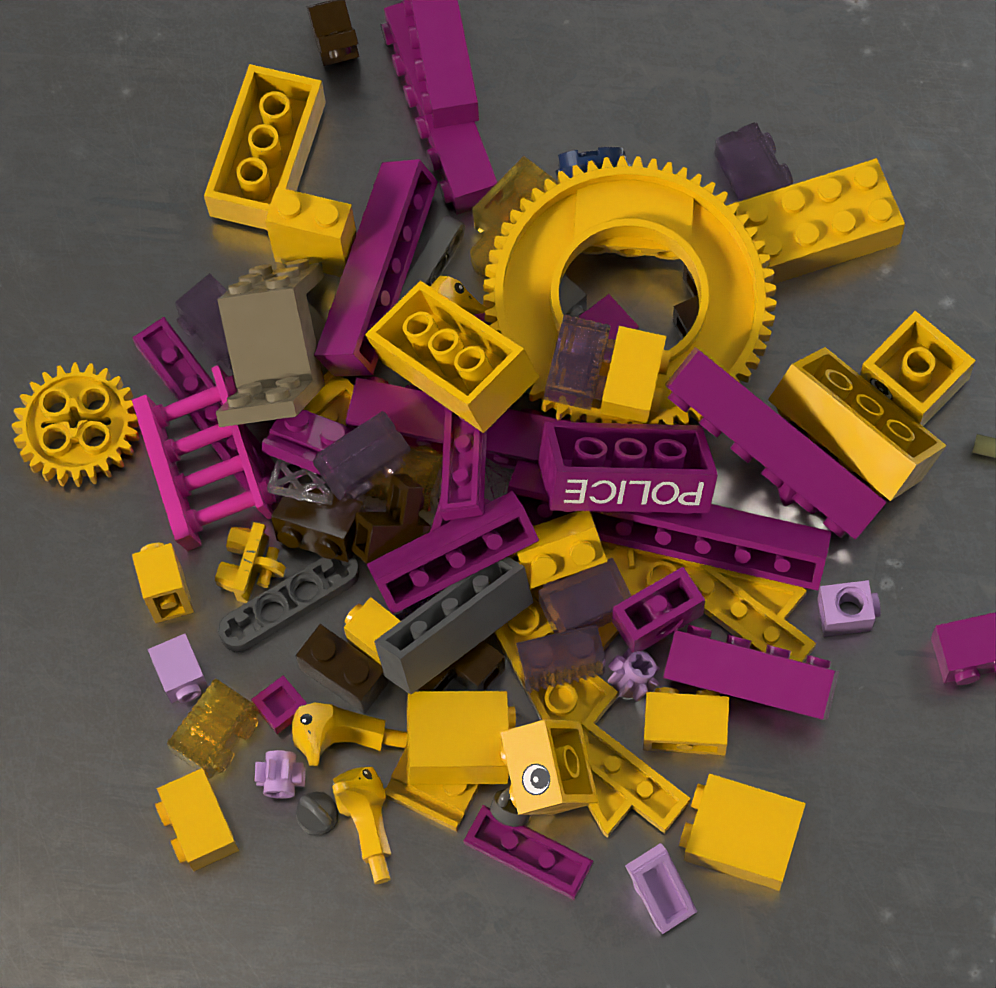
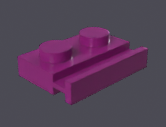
M303 409L296 417L276 419L267 439L264 438L262 441V453L335 480L337 471L340 467L342 468L358 441L359 430Z

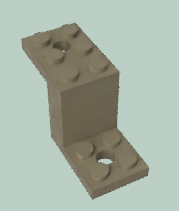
M298 259L287 262L286 268L273 270L271 264L252 267L249 269V274L239 277V282L229 285V290L217 299L237 392L227 397V401L216 411L219 427L296 417L325 386L321 363L314 356L317 344L306 296L325 277L322 262L309 264L308 259Z

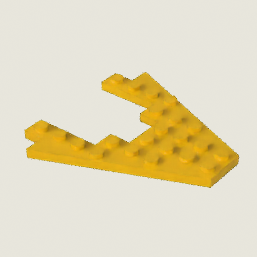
M601 541L608 562L530 589L534 603L493 634L540 720L581 722L598 803L587 806L603 835L608 838L631 809L635 810L665 834L688 806L691 798L596 725L598 720L619 696V692L589 669L619 634L612 623L613 607L679 568L684 567L705 599L704 613L732 635L751 640V649L766 652L767 645L790 650V659L804 662L807 655H810L815 649L816 642L786 621V619L806 596L807 590L791 584ZM517 552L508 556L521 564Z

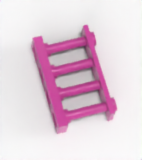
M219 365L211 368L217 386L165 407L162 404L156 405L146 394L132 400L174 539L187 551L202 546L198 532L203 530L202 526L252 506H256V509L267 519H270L273 514L271 503L276 502L271 484L267 479L263 481L245 424L219 427L217 424L177 441L168 438L165 427L170 426L169 421L222 401L224 404L227 401V397L237 392L234 375L228 376ZM233 435L239 455L187 476L179 473L176 462L181 460L180 456ZM244 470L250 487L249 491L197 512L194 508H190L187 497L192 495L191 491Z

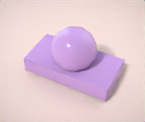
M661 843L625 865L633 880L636 892L641 896L656 928L662 934L697 913V909L667 849Z

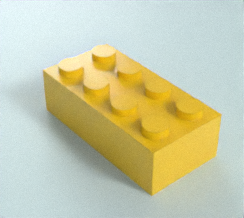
M249 64L204 193L210 217L267 230L265 219L276 187L297 191L326 104L321 80Z
M877 158L739 201V209L735 215L748 214L750 218L745 228L756 226L758 228L757 237L753 241H765L764 251L760 254L770 255L771 257L769 266L766 267V269L774 270L775 273L773 280L768 282L770 284H777L899 245L905 227L903 217Z
M419 281L365 334L383 364L482 433L539 378L524 348L422 281Z
M826 347L792 363L768 399L769 402L777 407L778 413L783 418L795 422L807 432L808 438L813 443L828 449L838 458L841 466L851 472H856L868 482L869 488L881 497H886L889 501H892L921 482L947 446Z

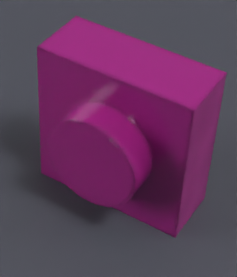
M284 675L251 699L253 706L276 734H279L292 724L295 712L300 706L307 705L306 701Z

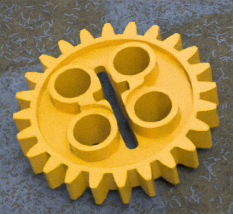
M74 362L71 367V373H65L64 369L59 365L57 366V376L54 378L48 373L43 372L42 375L45 383L39 385L31 381L29 384L34 392L33 395H20L26 407L14 408L16 417L21 420L12 423L14 432L19 434L14 438V442L17 448L22 449L20 455L23 461H31L29 466L34 473L43 469L42 475L48 482L57 474V480L61 486L67 483L69 477H73L76 486L80 487L84 476H88L90 481L96 484L97 473L100 471L110 478L112 475L109 466L113 463L123 468L125 465L120 455L122 453L127 455L134 454L132 446L128 441H139L140 439L137 430L133 429L138 427L139 423L131 400L133 394L130 387L122 388L124 384L120 376L110 380L111 375L107 368H104L96 375V370L92 363H89L85 372H81L77 362ZM94 401H105L99 409H88L89 405ZM65 403L64 408L59 412H49L54 404ZM109 420H111V423H110V424L105 425V423H107ZM94 437H105V440L99 446H88V443ZM56 439L66 440L63 446L58 449L49 448L50 444Z

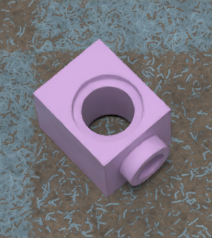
M869 580L820 586L817 602L823 637L872 631L875 617H880L881 611L878 594L871 593ZM844 602L855 603L859 607L860 612L855 615L846 614L841 610L840 604Z
M185 633L147 649L171 704L176 701L180 703L192 701L201 695L202 690L209 688Z

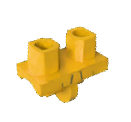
M253 522L252 529L231 527L226 548L229 552L243 555L241 563L238 566L221 561L215 575L216 585L234 592L237 601L247 603L250 601L258 573L260 575L257 585L268 588L271 577L281 578L286 570V567L277 561L279 549L268 547L266 557H264L269 542V536L264 533L266 529L264 524Z

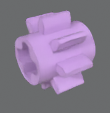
M628 648L622 656L617 655L608 666L614 671L608 679V683H611L612 687L619 692L620 697H633L636 702H639L646 692H653L659 685V682L653 677L660 668L656 666L655 661L647 652L637 651L632 653Z
M282 750L266 752L265 762H255L254 781L256 786H264L263 794L271 798H291L295 794V787H305L304 763H296L297 755L295 753Z

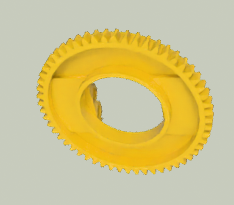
M620 156L617 167H613L609 158L606 157L603 160L601 169H598L594 162L590 160L588 161L587 172L585 173L577 165H574L572 178H569L563 171L558 172V185L550 179L544 180L545 193L537 188H533L531 194L533 202L522 198L520 200L522 212L512 209L510 212V221L512 223L503 222L501 233L504 236H496L494 239V246L498 250H490L489 261L493 264H488L485 268V276L490 279L484 280L483 291L489 294L483 295V306L490 308L485 311V322H491L490 327L524 348L539 378L529 387L531 389L529 396L531 402L540 398L543 400L542 410L544 412L553 407L557 410V420L562 419L566 414H570L571 422L584 420L586 423L673 425V422L676 421L679 425H688L689 418L692 417L699 423L703 416L692 407L687 413L667 398L672 391L665 386V383L695 347L735 380L748 383L752 375L748 368L755 370L758 368L760 359L756 355L764 356L767 345L763 342L769 341L772 333L767 327L773 326L775 316L769 312L775 310L777 301L769 297L775 295L776 285L768 282L773 280L775 273L772 269H766L771 260L770 255L760 254L764 251L765 241H753L757 237V226L745 228L750 216L748 214L735 216L740 204L735 202L726 206L725 203L728 196L726 191L716 196L713 195L716 183L712 181L706 186L701 187L702 175L698 173L691 180H688L686 167H683L677 174H673L672 162H667L662 170H658L655 158L651 159L646 168L643 167L639 156H636L632 166H628L625 157ZM581 252L585 254H603L607 252L626 257L646 255L666 260L681 259L695 281L699 298L698 316L687 335L668 350L671 351L667 374L658 373L655 386L663 388L658 412L650 411L647 423L600 413L612 357L593 350L574 334L564 318L559 300V287L563 275L571 262Z

